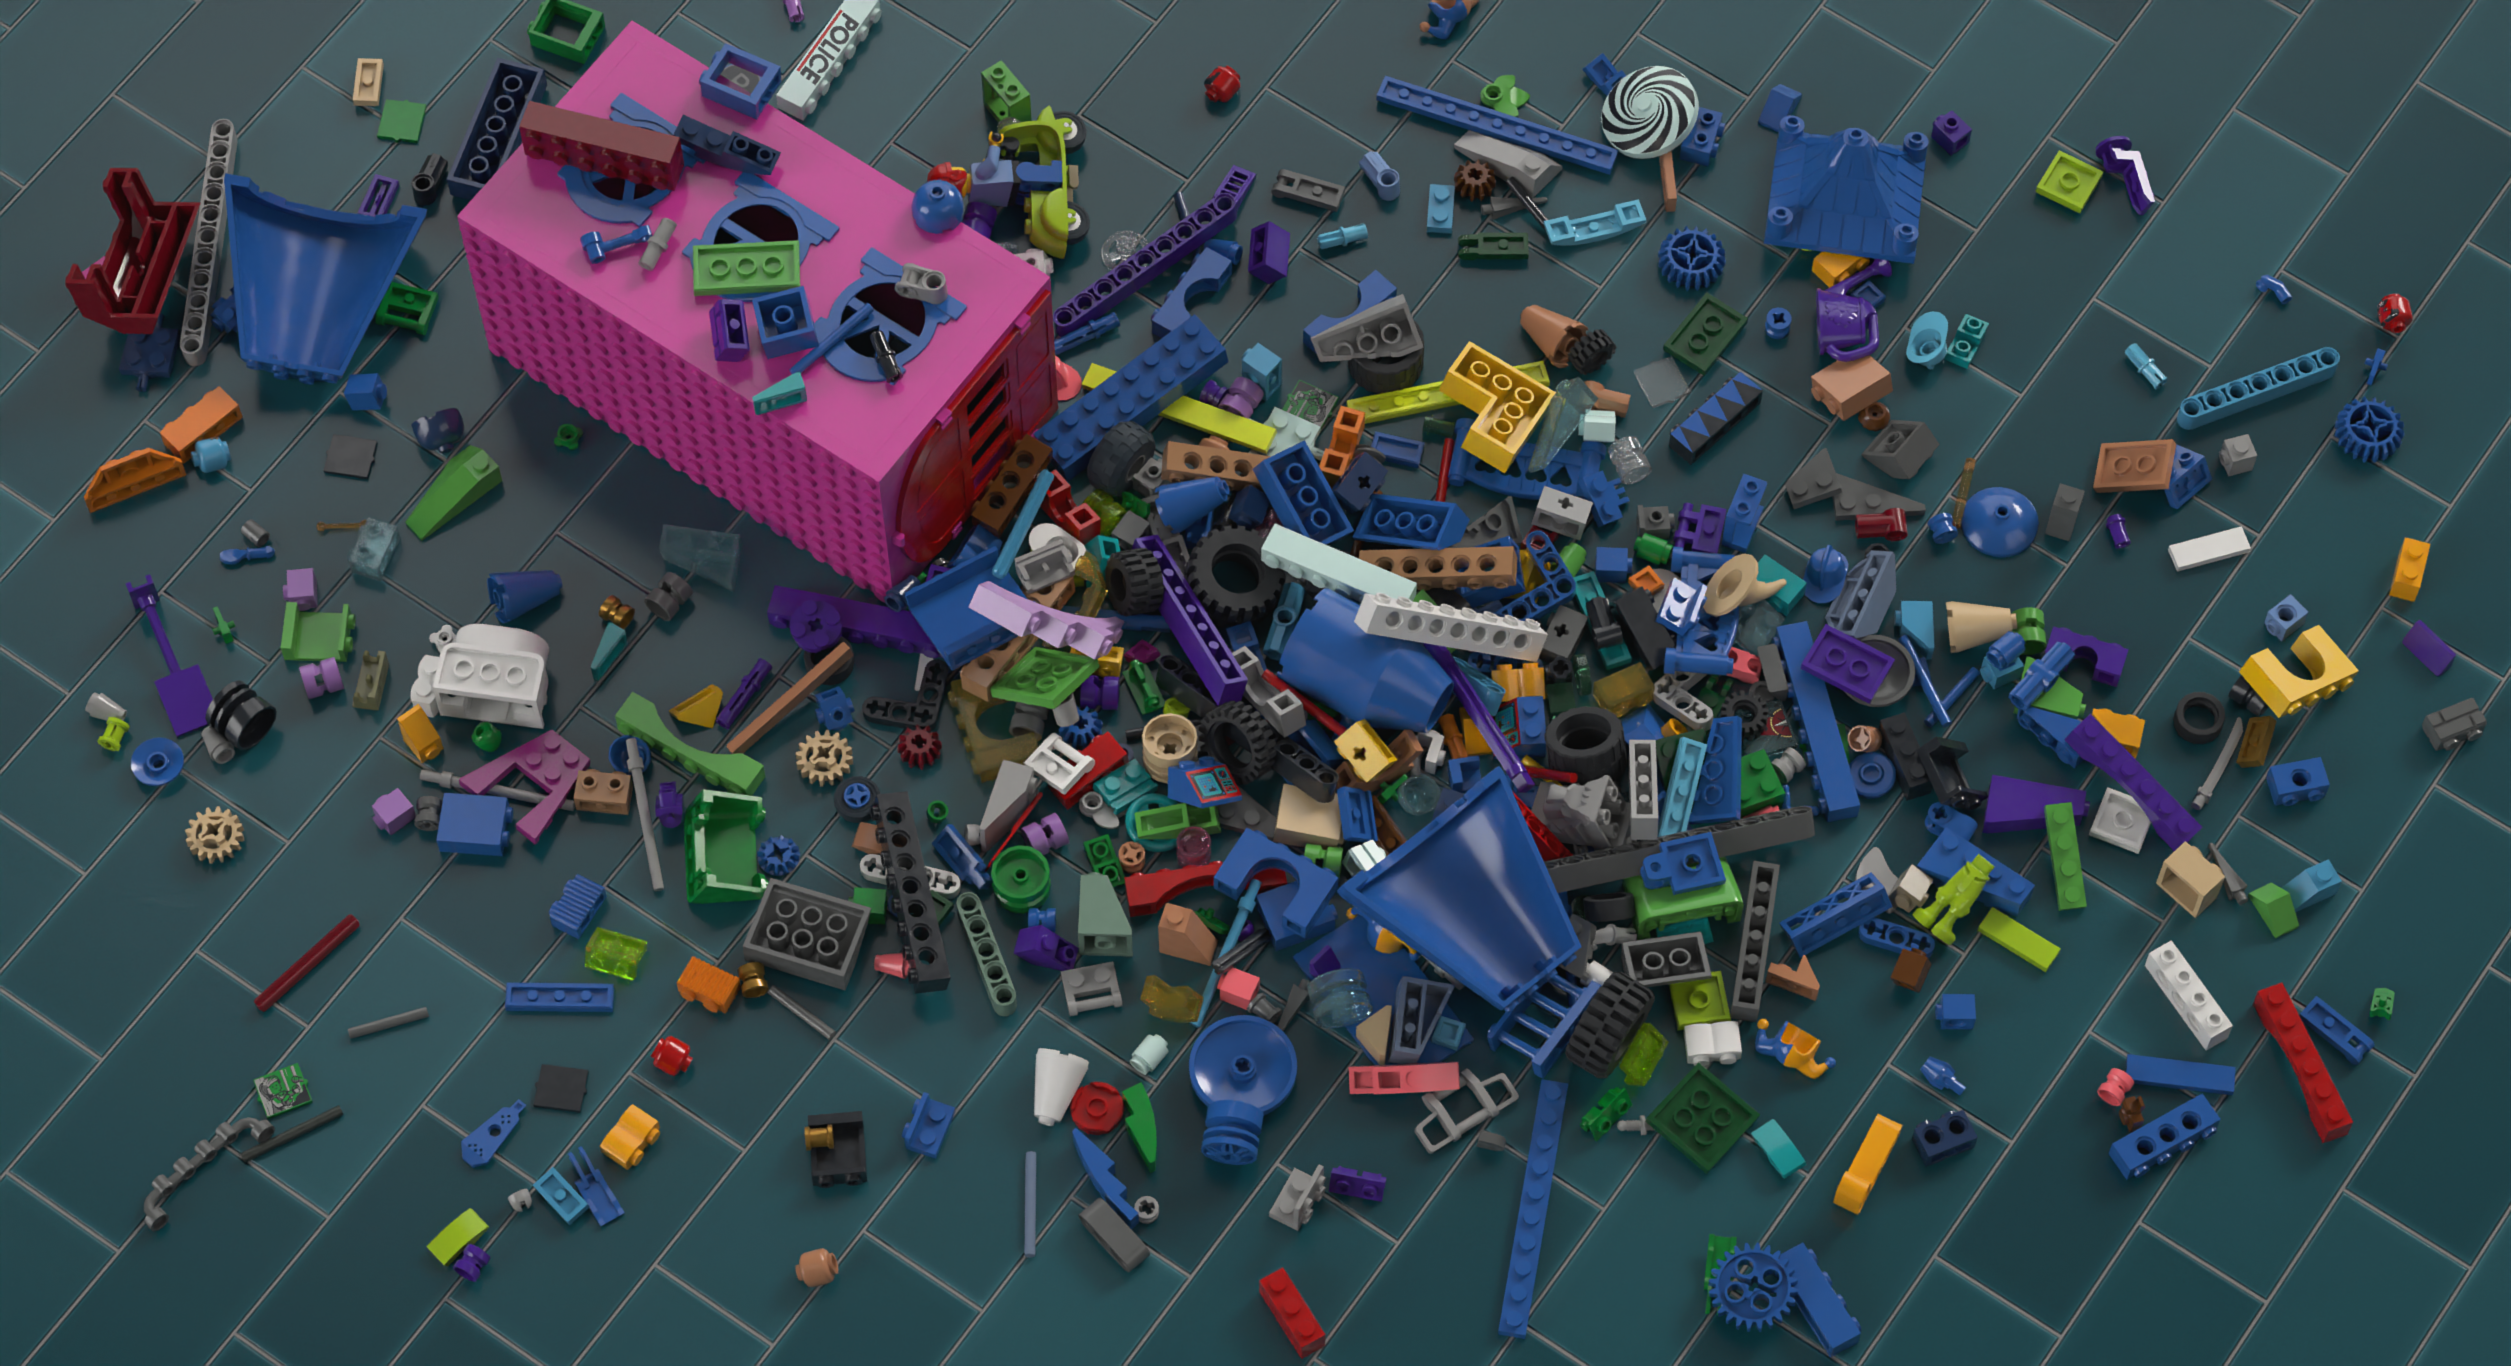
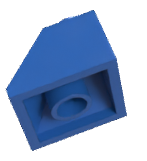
M1649 703L1621 719L1627 759L1629 758V740H1657L1664 738L1661 727L1665 723Z

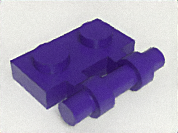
M1684 503L1682 510L1678 514L1679 526L1678 530L1674 532V547H1683L1684 551L1685 544L1689 543L1693 544L1692 551L1718 553L1727 509L1701 504L1700 513L1693 512V504ZM1689 524H1697L1695 533L1688 531Z

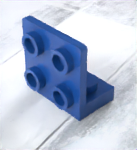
M2176 444L2169 488L2164 489L2170 507L2178 509L2209 483L2212 477L2205 456Z

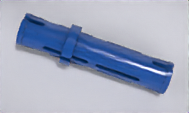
M1112 312L1096 321L1092 319L1087 322V325L1055 339V356L1093 338L1095 340L1099 339L1101 334L1120 327L1116 314Z

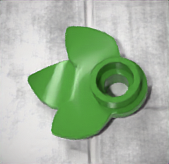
M1502 75L1494 83L1484 87L1480 97L1484 105L1494 108L1495 111L1518 117L1517 108L1527 103L1530 99V94L1514 87V75Z

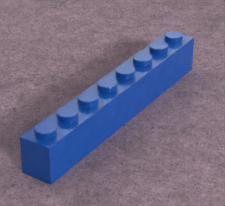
M1804 621L1778 626L1775 637H1772V644L1777 645L1789 688L1787 698H1792L1793 706H1791L1793 719L1798 721L1801 727L1798 729L1799 741L1801 744H1805L1807 752L1804 754L1807 767H1811L1813 771L1811 782L1813 789L1819 792L1818 807L1820 813H1825L1827 822L1857 817L1860 802L1825 682L1800 669L1803 660L1813 645L1808 623Z

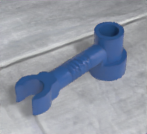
M644 225L633 230L632 233L603 242L600 232L596 231L583 235L580 241L583 250L588 253L590 262L596 264L606 259L604 253L633 243L647 242L652 233L649 225Z

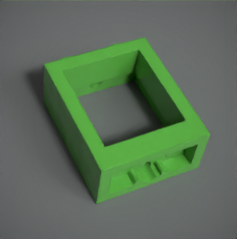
M1002 60L981 72L983 105L1002 128L1011 124L1032 121L1030 94Z

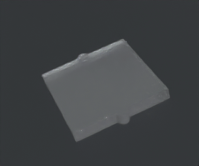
M1672 356L1658 362L1651 361L1650 365L1634 370V374L1652 408L1668 402L1674 403V400L1691 394Z

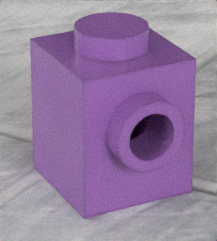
M313 568L287 570V585H283L284 600L297 602L300 611L317 607V580Z
M396 788L388 795H382L372 805L375 814L372 818L380 830L385 828L390 835L411 822L416 816L413 805L399 788Z

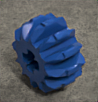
M1077 706L1079 720L1071 726L1060 727L1059 735L1063 737V742L1066 744L1072 743V748L1076 749L1079 745L1082 746V749H1085L1094 737L1102 735L1100 729L1103 728V723L1098 719L1096 711L1090 713L1088 706L1083 711H1080Z

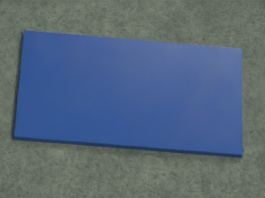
M1357 915L1353 920L1347 921L1304 950L1296 953L1293 956V960L1373 1065L1379 1064L1356 1037V1026L1386 1005L1392 1006L1385 1065H1402L1388 1062L1396 988L1402 976L1428 980V978L1417 964L1409 958V954L1404 947L1398 952L1388 954L1381 953L1370 946L1367 940L1368 922L1361 915ZM1326 945H1329L1340 962L1341 969L1326 984H1322L1310 974V961ZM1446 1003L1441 1016L1461 1022ZM1436 1023L1417 1063L1442 1062L1466 1045L1471 1044L1474 1038L1465 1028L1457 1051L1431 1043L1437 1026Z

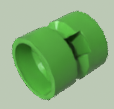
M2032 607L2013 611L2011 614L2016 613L2017 629H2012V632L2020 634L2025 641V651L2021 655H2033L2044 651L2047 643L2046 633L2043 630L2045 628L2043 611Z
M1306 843L1304 856L1311 859L1316 866L1332 870L1338 877L1339 882L1344 848L1328 846L1325 850L1321 845ZM1317 858L1324 859L1323 866L1317 865Z

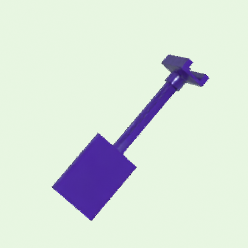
M148 574L145 576L147 583L133 588L131 582L125 584L135 610L141 608L142 611H145L169 668L170 675L158 679L154 683L178 738L209 725L205 717L213 698L199 664L184 670L180 669L155 609L157 606L156 601L160 599L151 575Z

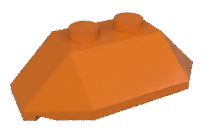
M151 448L136 450L128 456L118 460H110L105 465L100 466L84 495V500L89 512L92 513L186 475L180 458Z

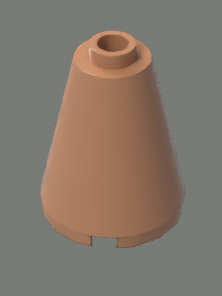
M1538 305L1526 307L1520 316L1522 327L1548 360L1558 368L1569 366L1567 362L1570 361L1568 353H1570L1571 347H1575L1574 344L1577 341L1580 342L1581 337L1587 336L1586 330L1589 331L1588 327L1583 323Z

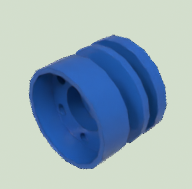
M1218 1100L1210 1103L1205 1121L1208 1129L1203 1133L1201 1152L1206 1157L1224 1164L1246 1165L1253 1163L1257 1160V1148L1259 1147V1138L1257 1136L1261 1134L1264 1113L1256 1106L1242 1101Z

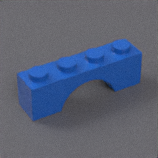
M1208 247L1201 254L1198 253L1193 259L1192 267L1189 271L1183 272L1180 276L1175 290H1170L1166 295L1163 306L1153 312L1150 319L1152 322V333L1163 338L1189 319L1191 315L1186 310L1185 305L1195 294L1203 291L1219 292L1232 274V261Z
M1377 270L1373 271L1358 284L1357 298L1360 302L1358 308L1352 314L1342 318H1331L1321 314L1303 329V343L1317 355L1311 337L1378 303L1396 297L1397 288Z

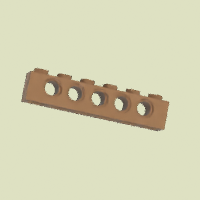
M1168 441L1163 450L1161 479L1168 480L1170 483L1219 477L1221 480L1226 481L1229 491H1240L1252 485L1265 493L1252 469L1271 456ZM1185 463L1191 464L1194 469L1187 468ZM1210 467L1216 468L1219 473L1213 472ZM1235 471L1242 472L1244 477L1238 476Z
M1513 546L1444 548L1440 551L1430 549L1359 551V559L1385 570L1391 569L1390 572L1416 582L1418 590L1424 589L1426 591L1431 588L1454 590L1457 587L1481 589L1488 586L1503 589L1508 586H1516L1517 555ZM1468 567L1466 571L1458 572L1461 568ZM1487 567H1494L1491 571H1484ZM1437 568H1443L1438 573H1432ZM1417 569L1414 573L1407 574L1409 570Z
M1074 576L1031 594H1028L1025 589L1022 592L1028 600L1060 611L1075 592ZM1033 634L1023 637L1018 636L970 661V663H966L960 672L962 688L989 702L992 699L990 688L1027 654L1039 637Z

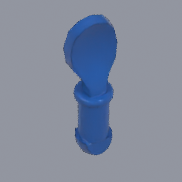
M270 546L251 549L248 547L247 550L229 549L222 551L219 558L223 563L232 565L239 563L244 558H248V560L271 558L275 554V550Z

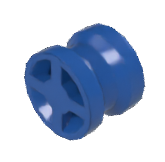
M1777 307L1768 312L1765 331L1769 337L1782 339L1790 332L1792 317L1786 309Z
M1950 513L1938 514L1927 523L1929 529L1934 533L1932 538L1937 544L1947 543L1958 536L1957 528L1952 525L1953 518Z

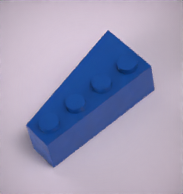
M1946 827L1918 863L1917 868L1933 879L1932 884L1939 888L1944 886L1966 865L1967 861L1972 862L1980 854L1994 866V869L1988 875L1990 879L1976 900L1983 902L1984 906L1994 907L2000 912L2017 918L2031 899L2035 885Z

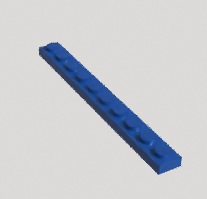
M1388 76L1384 77L1377 93V101L1609 175L1618 157V149Z
M1541 1080L1498 1335L1521 1339L1526 1337L1568 1089L1567 1083Z

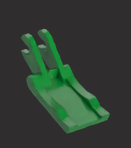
M1709 1234L1703 1289L1707 1290L1705 1314H1710L1711 1297H1709V1290L1714 1289V1287L1709 1286V1279L1716 1278L1711 1274V1270L1720 1269L1717 1266V1259L1726 1261L1725 1251L1734 1255L1737 1237L1731 1236L1730 1238Z

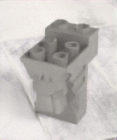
M1604 775L1602 778L1587 782L1583 786L1579 783H1573L1570 786H1559L1554 782H1540L1531 811L1561 843L1592 846L1596 851L1637 842V840H1631L1630 803L1624 800L1610 776Z

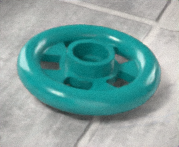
M1158 793L1146 794L1134 800L1129 806L1125 817L1127 832L1134 842L1141 844L1145 850L1152 852L1169 851L1182 842L1184 838L1154 839L1153 841L1139 839L1134 814L1149 810V804H1159L1160 808L1179 804L1178 802Z

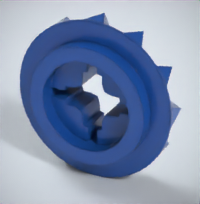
M782 835L775 838L770 836L766 842L761 843V847L757 852L758 863L768 874L775 876L788 874L799 863V848L792 838H784ZM774 848L779 849L780 852H785L782 854V863L777 857H772L774 856Z

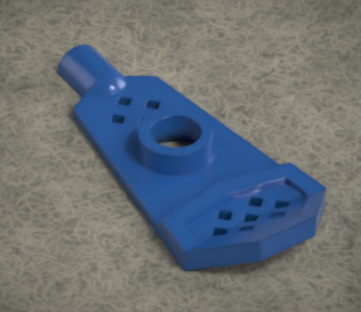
M518 1099L510 1108L503 1107L461 1141L463 1160L471 1167L487 1165L520 1121L518 1114L527 1105ZM493 1129L500 1130V1134L496 1137L491 1136L490 1132Z

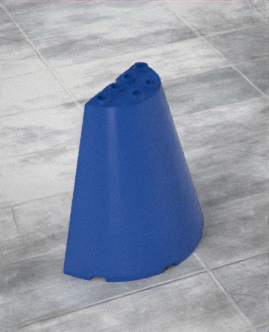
M225 173L224 185L241 359L246 363L247 368L274 373L273 377L280 380H289V377L299 379L301 383L313 385L314 381L337 383L343 377L423 225L427 209L402 205L401 209L397 211V216H395L396 214L389 213L377 214L375 217L333 211L286 201V198L271 192H259V186L251 178Z
M1500 766L1479 780L1462 798L1453 803L1404 844L1368 871L1364 872L1361 870L1337 890V893L1345 901L1498 1010L1502 1011L1504 1009L1506 1013L1556 975L1558 972L1555 968L1561 963L1566 967L1577 958L1574 953L1581 948V944Z

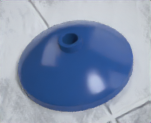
M2004 487L1987 488L1974 494L1965 504L1961 516V527L1967 541L1978 551L1993 557H2010L2026 550L2033 543L2039 525L2038 515L2033 504L2021 493ZM1998 512H2004L2006 515L2001 516Z

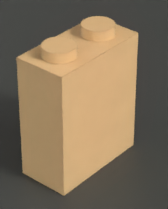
M1284 784L1279 802L1273 842L1306 847V843L1318 844L1325 850L1328 846L1337 847L1338 843L1343 844L1344 838L1341 828L1338 795L1335 793L1334 799L1329 803H1321L1314 800L1298 787Z

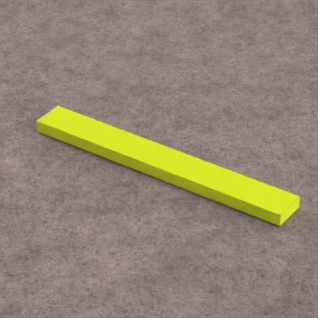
M1544 360L1513 366L1544 386L1548 387L1550 385ZM1440 381L1347 400L1346 405L1348 408L1365 412V424L1460 405L1461 403L1439 391L1443 382Z
M1092 363L1082 382V388L1091 391L1116 373V371ZM1186 396L1180 397L1158 414L1167 419L1267 454L1277 434L1275 428Z

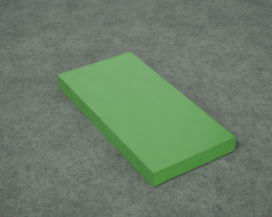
M799 240L694 245V296L780 292L800 287Z

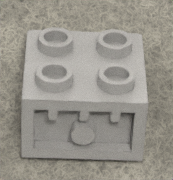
M1319 1164L1312 1176L1294 1168L1271 1208L1269 1217L1297 1231L1302 1223L1307 1224L1313 1213L1311 1209L1313 1203L1321 1200L1326 1189L1323 1186L1326 1181L1324 1166Z

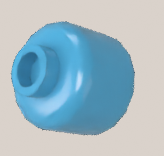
M218 437L197 441L195 443V451L191 452L194 467L199 466L204 473L224 469L227 466V461L231 460L226 441H221Z

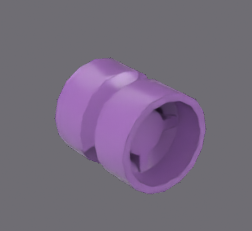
M1237 377L1229 388V394L1224 396L1218 408L1249 419L1253 414V409L1258 406L1263 398L1264 392L1252 380Z
M335 657L320 661L318 666L311 663L299 667L308 699L322 696L326 690L333 693L344 689ZM322 674L324 682L317 684L314 676Z
M1056 813L1042 818L1040 824L1034 822L1021 828L1026 846L1040 851L1042 855L1049 853L1051 847L1056 850L1069 844L1067 832Z

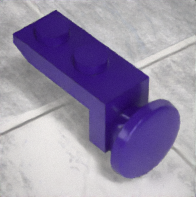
M2113 136L2101 141L2096 146L2095 153L2099 159L2104 160L2105 172L2122 173L2132 207L2139 215H2144L2155 200L2140 152L2129 151L2132 143L2125 136Z

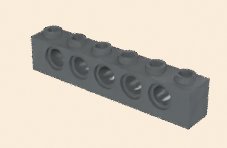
M1753 861L1730 1013L1731 1019L1757 1022L1780 868L1778 864Z

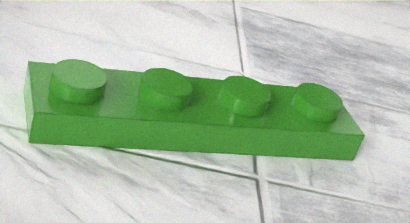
M2072 802L2045 805L2044 813L2058 909L2063 911L2086 908L2087 904Z

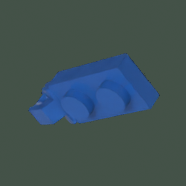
M947 824L934 839L932 845L962 881H967L969 884L974 883L980 890L988 889L992 885V878L985 871L987 867L984 861L952 824Z

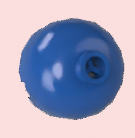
M932 180L920 186L914 194L911 205L912 216L919 228L929 233L940 234L943 233V230L955 229L961 223L964 216V203L961 193L954 185L943 180Z

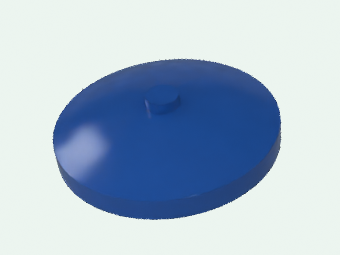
M1230 1016L1213 1023L1197 1038L1189 1059L1190 1081L1195 1093L1207 1107L1214 1101L1235 1100L1252 1104L1266 1115L1277 1109L1293 1090L1297 1077L1296 1053L1287 1035L1275 1024L1255 1016Z

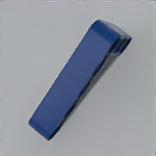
M1531 532L1526 539V550L1545 583L1494 612L1493 614L1498 617H1504L1505 615L1513 616L1512 614L1515 610L1522 609L1527 614L1524 618L1518 620L1532 619L1537 621L1574 598L1576 594L1575 580L1544 532ZM1535 540L1543 541L1545 546L1540 550H1535L1531 547V543ZM1547 562H1555L1558 568L1550 572L1544 568V565ZM1562 583H1566L1571 586V590L1568 593H1561L1557 590V587ZM1544 596L1549 602L1545 606H1538L1535 603V599Z

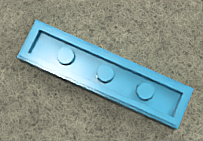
M1685 737L1680 738L1658 825V837L1687 830L1707 744Z

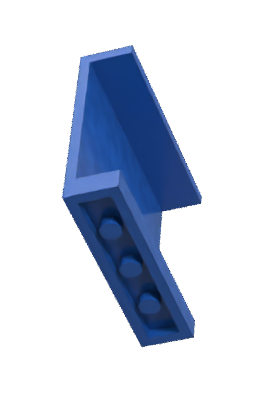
M996 546L981 552L965 562L959 563L956 567L938 574L929 581L915 586L904 593L908 609L952 671L1019 636L969 608L978 585L987 581L1027 599L1009 572L1003 579H998L992 575V569L999 557Z

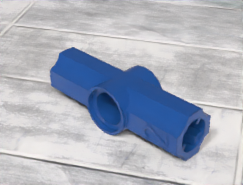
M2057 641L2041 660L2037 659L2031 664L2024 678L2009 693L2008 698L2016 708L2026 711L2043 692L2047 693L2059 678V674L2075 657L2071 647L2064 642Z

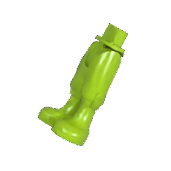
M1978 854L1972 862L1967 861L1966 865L1944 886L1938 888L1934 903L1925 909H1916L1912 915L1924 927L1930 929L1936 922L1940 912L1950 904L1949 911L1931 929V932L1948 945H1952L1955 941V935L1952 932L1955 921L1958 917L1962 918L1970 913L1971 906L1980 895L1987 881H1989L1988 875L1994 869V866Z

